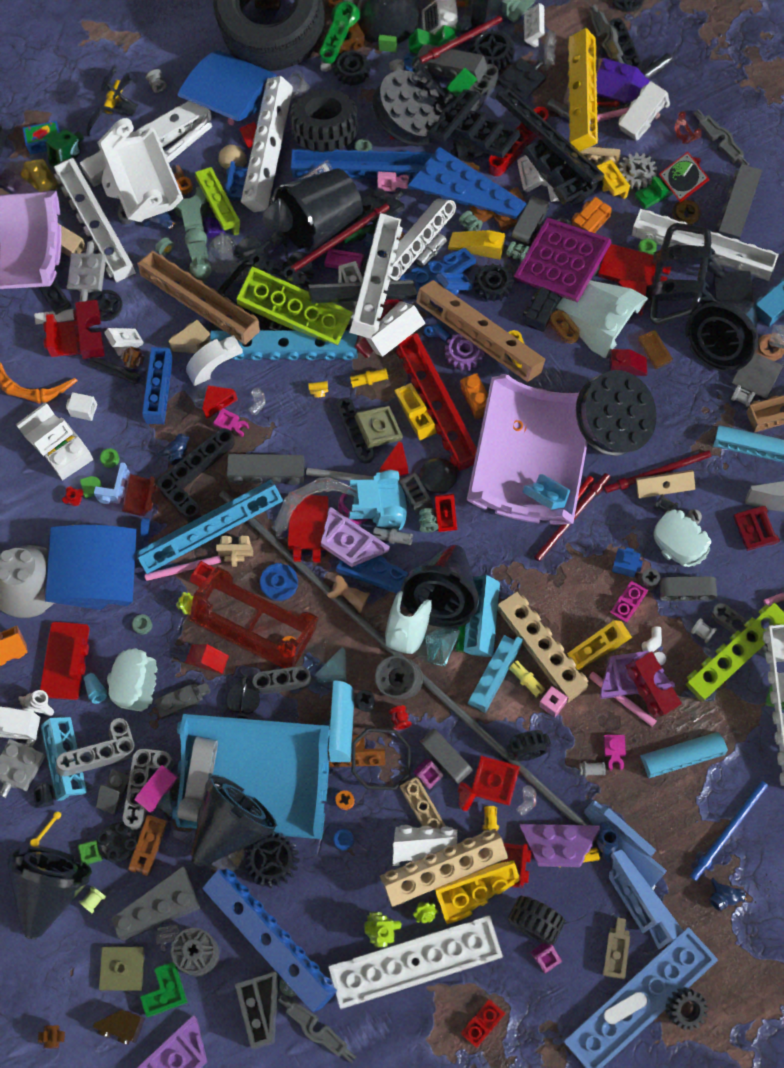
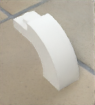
M233 335L222 341L215 339L203 346L192 356L187 364L186 373L194 386L211 379L212 371L219 364L242 353V348L235 336Z

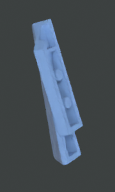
M593 800L584 810V814L594 826H600L602 822H606L609 829L616 831L619 837L616 851L623 850L649 886L653 888L667 871L651 858L656 850L605 805L602 807L596 800Z
M619 850L612 853L613 868L609 871V879L642 933L650 930L658 949L673 942L684 932L625 852Z

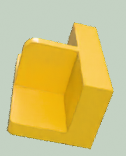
M612 159L597 165L596 167L605 174L602 180L604 182L602 190L604 192L609 190L613 196L620 194L623 199L626 198L630 185Z

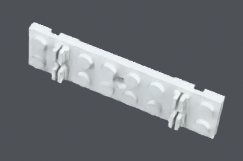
M490 916L329 966L334 987L338 990L336 995L340 1009L488 963L503 958ZM413 958L420 960L418 966L412 965L411 961Z

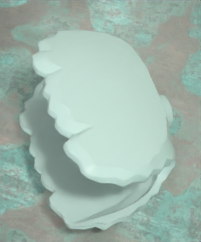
M675 509L667 511L655 526V542L667 560L673 559L682 566L690 567L700 564L706 559L710 551L711 539L706 531L701 532V528L696 522L692 521L691 518L684 517L683 511H676Z
M399 591L388 617L385 642L386 646L401 653L413 654L419 649L425 638L431 612V600L424 601L413 616L407 617L400 613L402 591Z
M137 648L123 650L119 653L111 673L107 676L111 701L127 710L141 712L147 709L153 702L151 695L155 691L154 687L156 685L154 673L158 670L156 660L147 657L146 652Z

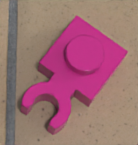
M222 408L213 423L219 429L227 428L231 432L235 430L236 434L240 437L244 436V432L239 429L241 427L249 428L247 422L239 421L238 415Z
M604 735L605 757H611L608 763L609 771H612L613 763H618L620 770L624 768V762L620 757L626 755L625 735Z

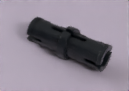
M666 53L658 60H653L641 72L647 79L656 73L659 74L664 67L673 62L671 55Z

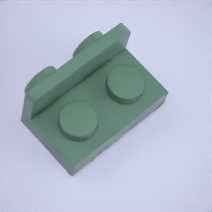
M502 0L501 14L512 22H516L535 3V0Z

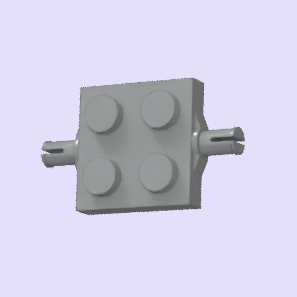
M87 242L85 253L71 254L67 289L81 292L79 302L87 301V296L90 292L102 291L106 256L93 253L95 245L93 242Z
M9 739L0 755V780L4 783L0 790V796L6 798L11 787L27 792L46 756L33 748L36 740L18 743Z

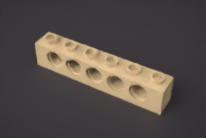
M516 592L499 603L497 611L516 636L523 639L522 644L556 689L568 697V703L587 690L588 680L582 672L579 673L573 659L571 657L567 658L564 654V648L560 642H555L551 637L552 632L550 629L542 625L538 613L529 608L527 599ZM522 612L525 614V617L518 618L515 614ZM533 627L537 630V632L531 634L527 631V629ZM546 643L549 648L541 649L539 644ZM552 658H557L560 660L561 663L558 665H554L551 663L550 660ZM570 674L573 679L569 681L564 680L562 675Z
M494 828L486 830L473 838H467L456 845L447 846L434 854H428L420 860L409 862L396 870H390L386 874L381 875L380 878L386 896L393 907L508 859L502 838Z

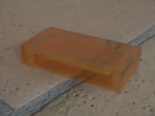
M656 330L639 336L638 341L655 369L672 362L673 358Z

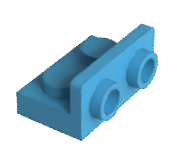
M539 474L537 482L524 485L522 493L552 510L565 507L570 490L546 475Z

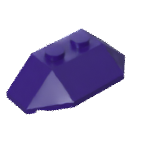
M605 58L596 60L598 96L622 103L632 102L640 96L643 86L648 85L650 82L637 67Z

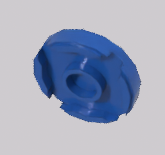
M275 563L263 570L259 584L267 598L273 601H283L295 594L298 588V578L291 566Z

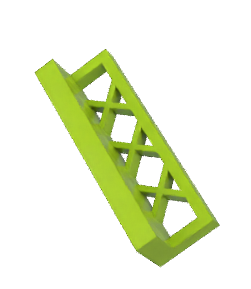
M212 167L195 172V177L223 231L231 229L234 235H238L240 220Z

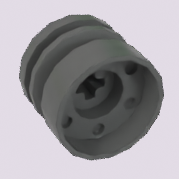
M390 656L378 665L375 673V682L378 689L384 695L400 700L409 699L420 691L423 684V673L414 661L401 656ZM399 675H403V676H404V677H403L404 682H399V680H400Z
M189 928L176 936L172 943L171 956L175 965L184 973L193 977H202L215 969L219 961L220 950L218 943L208 932L200 928ZM196 946L199 952L198 954L194 953L192 956L190 949H194Z

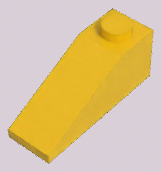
M490 230L452 232L448 249L458 251L466 248L473 255L500 260L504 248L505 233Z
M614 620L567 654L575 662L576 669L580 670L617 649L631 639L632 636L622 621Z

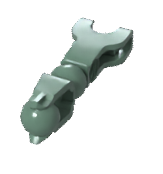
M199 186L196 187L194 197L189 199L183 198L174 208V213L178 217L183 218L185 243L192 261L189 271L194 278L206 283L211 274L212 265L209 262L206 247L207 236L204 232L202 216L208 210L209 204Z

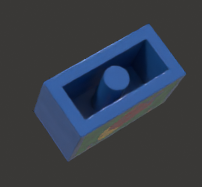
M49 121L23 128L25 144L29 154L47 151L45 141L61 132L57 121Z

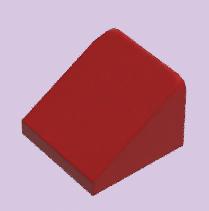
M255 122L239 129L247 148L253 147L257 129Z
M200 560L189 581L206 590L217 569Z

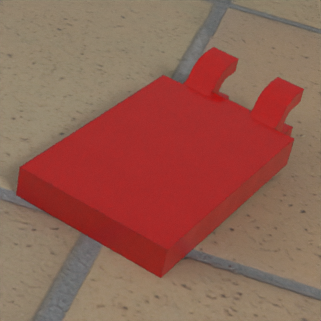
M610 244L602 261L598 277L615 282L620 280L647 282V286L653 283L656 268L652 263L654 255ZM663 267L662 273L669 275L671 267ZM661 276L660 282L667 280V277Z
M290 495L288 549H293V562H301L302 549L313 550V563H320L321 550H326L321 546V541L328 518V496Z

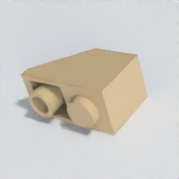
M196 320L193 323H189L180 333L174 334L168 342L173 352L196 353L203 346L210 343L211 334Z

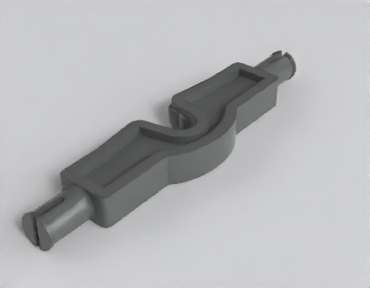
M596 5L591 6L590 10L593 14L591 20L597 36L600 38L607 36L602 46L610 60L624 64L621 58L623 52L617 42L618 35L615 28L609 25L604 13L598 11Z
M699 109L695 111L693 115L699 120V127L711 141L719 138L724 139L719 143V150L733 163L738 162L740 165L749 166V163L743 158L744 152L734 143L732 134L727 129L720 127L709 115L704 116Z
M284 994L281 997L287 1003L281 998L278 999V1002L287 1008V1014L302 1026L303 1032L310 1040L324 1044L338 1057L342 1055L350 1063L353 1060L348 1055L355 1060L357 1056L347 1049L348 1045L328 1025H325L318 1033L313 1031V1027L318 1021V1017L304 1008L297 1001L292 1002Z

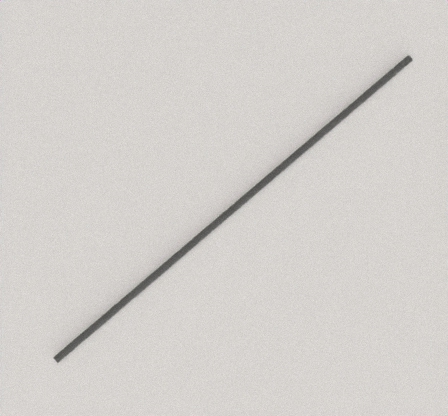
M224 490L220 492L219 496L226 503L233 500ZM254 517L247 520L256 531L326 595L332 591L304 563L293 562V553ZM341 597L330 598L392 656L406 658L400 652L387 647L385 638ZM423 674V685L508 763L520 766L519 773L575 825L588 826L520 762H516L514 758L509 757L504 747ZM597 835V836L595 837V839H594V842H595L597 845H598V835Z

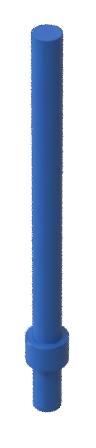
M764 781L759 783L705 856L702 855L699 859L697 867L690 875L692 880L697 881L704 870H708L712 865L713 858L768 787Z

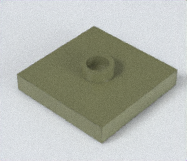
M390 406L359 412L354 416L368 448L401 441L403 438Z
M102 947L99 990L142 991L145 948Z

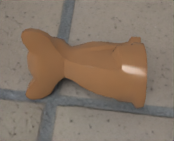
M337 575L332 591L327 596L329 598H336L343 595L361 613L370 593H364L359 589L348 587L343 577Z

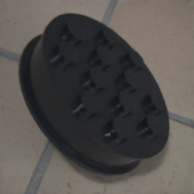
M400 70L388 74L375 90L372 99L375 116L384 130L398 141L411 146L428 145L434 141V139L429 138L428 132L437 123L442 110L447 104L442 100L443 96L436 89L431 91L425 85L427 82L426 78L423 77L421 79L414 72Z
M613 370L595 376L582 387L576 401V420L579 430L588 444L600 453L619 456L642 448L654 433L657 412L653 396L648 387L637 376L629 372Z

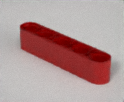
M536 107L534 111L547 122V109ZM523 123L516 128V130H519L520 137L507 152L509 154H506L503 158L490 156L489 173L492 176H501L523 153V149L537 138Z

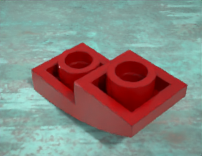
M489 999L461 1034L477 1048L506 1013Z

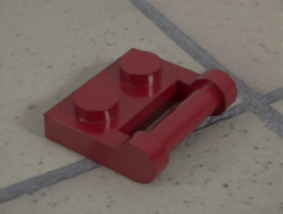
M766 506L740 512L733 516L746 551L780 542L768 518ZM756 516H760L768 536L767 538H764Z

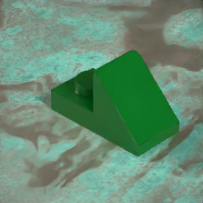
M464 67L448 83L445 89L449 90L457 98L463 89L469 90L477 81V78Z
M652 177L651 185L636 192L635 197L643 208L647 209L673 195V192L662 178Z

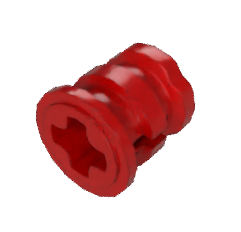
M405 705L396 706L389 710V714L392 715L391 722L394 723L392 729L402 730L412 725V722L408 721L409 716L405 712Z

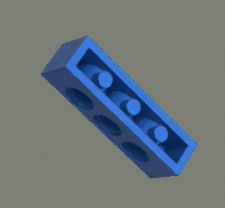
M151 347L142 412L146 424H165L173 363L170 348Z

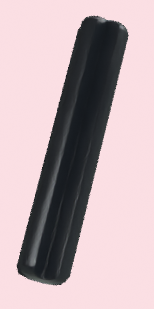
M92 357L90 360V366L133 384H138L141 376L135 372L98 357Z

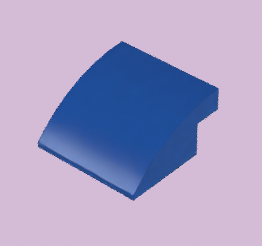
M215 50L202 59L192 70L180 88L178 96L233 120L240 121L261 110L267 79L276 77L277 74L222 51Z
M105 525L51 527L45 602L97 610L103 609L108 604L130 605L133 602L136 529Z

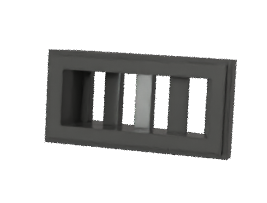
M416 473L399 480L416 515H419L421 509L433 508L432 501ZM416 482V484H414V485H412V486H410V487H408V488L406 487L407 485Z

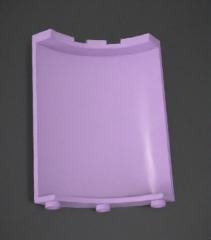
M56 191L0 195V289L51 286L56 276V271H54L55 265H59L61 254V225H58L57 222L60 208Z
M506 374L492 377L467 501L484 510L489 507L495 510V514L532 523L546 520L550 521V524H573L588 444L582 436L576 420V401L579 392L558 393L542 388L537 389L522 384ZM515 420H519L523 423V428L521 431H515L513 429V424L514 427L517 429L521 427L520 423H514ZM539 474H544L568 488L570 493L565 507L551 510L522 493L524 485L536 483Z

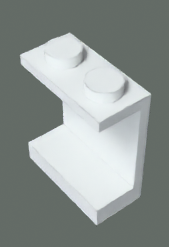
M46 402L16 424L24 437L43 456L73 434L65 420L59 419Z

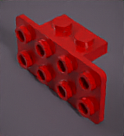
M53 622L51 624L40 690L46 692L48 698L77 700L79 698L82 676L85 674L86 669L85 657L88 655L89 650L88 638L90 627L87 624Z

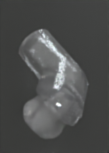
M254 388L251 392L254 404L249 409V412L254 416L266 404L265 394L260 388Z
M530 785L523 788L524 802L516 809L522 817L535 807L537 803L536 790Z

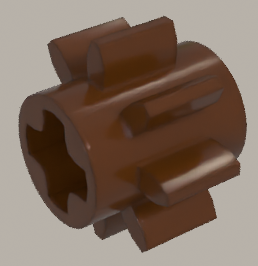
M129 346L126 351L123 350L121 359H123L124 365L132 369H136L140 364L143 365L145 356L142 355V350L133 346Z
M59 1025L44 1026L43 1032H38V1043H43V1049L59 1048V1043L65 1042V1032L60 1031Z

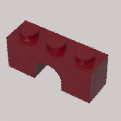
M98 301L75 302L76 309L73 310L74 321L77 320L78 325L74 327L76 337L79 336V342H76L77 352H81L83 359L104 357V344L101 332L88 331L91 326L101 324Z
M652 651L640 655L625 665L629 677L633 679L638 693L643 697L648 711L654 718L664 716L682 704L672 686L660 690L655 685L654 675L662 667Z

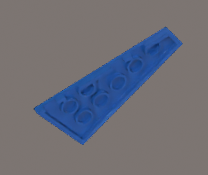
M441 147L435 151L408 185V189L411 190L417 189L424 191L428 195L431 193L441 196L445 200H451L466 206L468 204L476 206L480 210H490L495 212V214L515 220L527 204Z

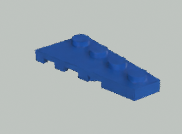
M466 248L444 256V259L440 261L434 260L423 268L419 269L417 267L412 269L410 273L403 274L398 281L413 280L418 296L419 288L433 280L443 286L436 278L439 272L461 274L476 263V258Z
M377 556L353 567L340 560L336 568L338 573L394 593L401 591L404 578L408 574L396 565L393 566L388 563L382 556Z

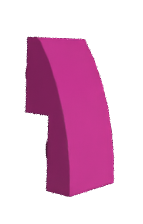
M631 580L610 613L628 623L648 593V590Z
M162 765L134 800L147 811L152 812L162 797L170 791L178 777Z

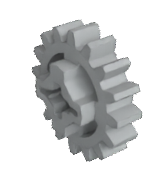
M635 153L634 157L629 154L628 159L624 157L622 163L619 164V171L628 184L631 185L630 189L637 186V190H640V186L645 188L647 184L651 185L652 177L657 175L656 162H650L651 157L645 158L644 153L641 156Z

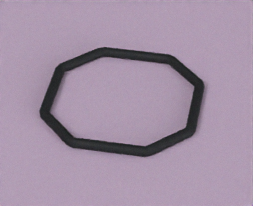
M367 728L352 742L351 772L366 789L396 790L411 774L410 744L395 729ZM368 732L394 733L407 747V773L395 786L367 785L356 773V743Z

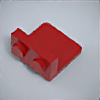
M54 314L46 315V322L43 323L46 338L43 341L44 348L48 349L51 357L81 354V352H77L76 342H79V336L76 337L74 327L78 325L77 321L57 323Z

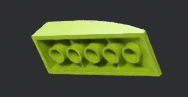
M253 266L237 297V305L286 327L337 346L353 315L352 311L334 303H311L308 291Z

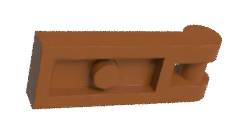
M147 815L129 865V871L134 873L138 871L144 876H150L168 823L166 820ZM141 857L146 859L145 865L139 863Z

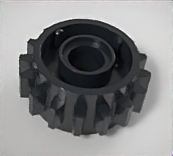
M350 50L342 54L340 53L339 58H336L335 64H333L334 75L344 85H359L365 82L366 78H369V72H371L370 60H367V55H363L361 51Z
M492 263V265H485L483 269H479V274H475V292H479V297L485 298L486 301H502V298L508 297L509 292H512V273H508V268H503L501 264L494 265Z
M532 730L512 737L506 749L508 756L514 758L516 762L529 761L545 755L548 752L551 741L549 735L543 734L542 730Z

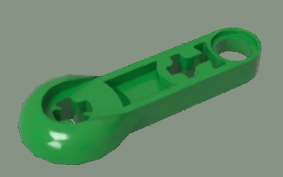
M350 1L339 2L332 9V25L320 50L321 61L325 64L335 61L349 28L360 17L359 8ZM326 52L333 54L331 57L323 56Z

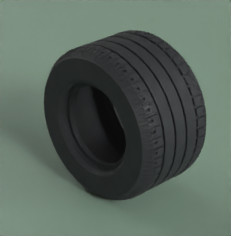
M213 0L215 18L229 51L236 58L268 71L288 69V67L295 66V64L297 65L306 59L314 51L323 34L325 14L322 0H294L289 14L281 21L271 25L253 23L243 15L242 12L245 6L251 0Z

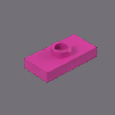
M329 249L325 260V267L339 269L338 266L356 261L360 271L364 254Z

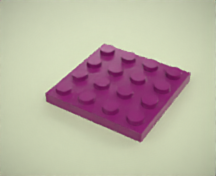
M547 217L516 271L514 279L538 289L544 287L559 294L560 297L578 303L612 243L611 239Z

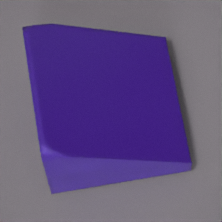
M206 217L203 221V228L207 238L224 236L225 230L223 231L218 219Z

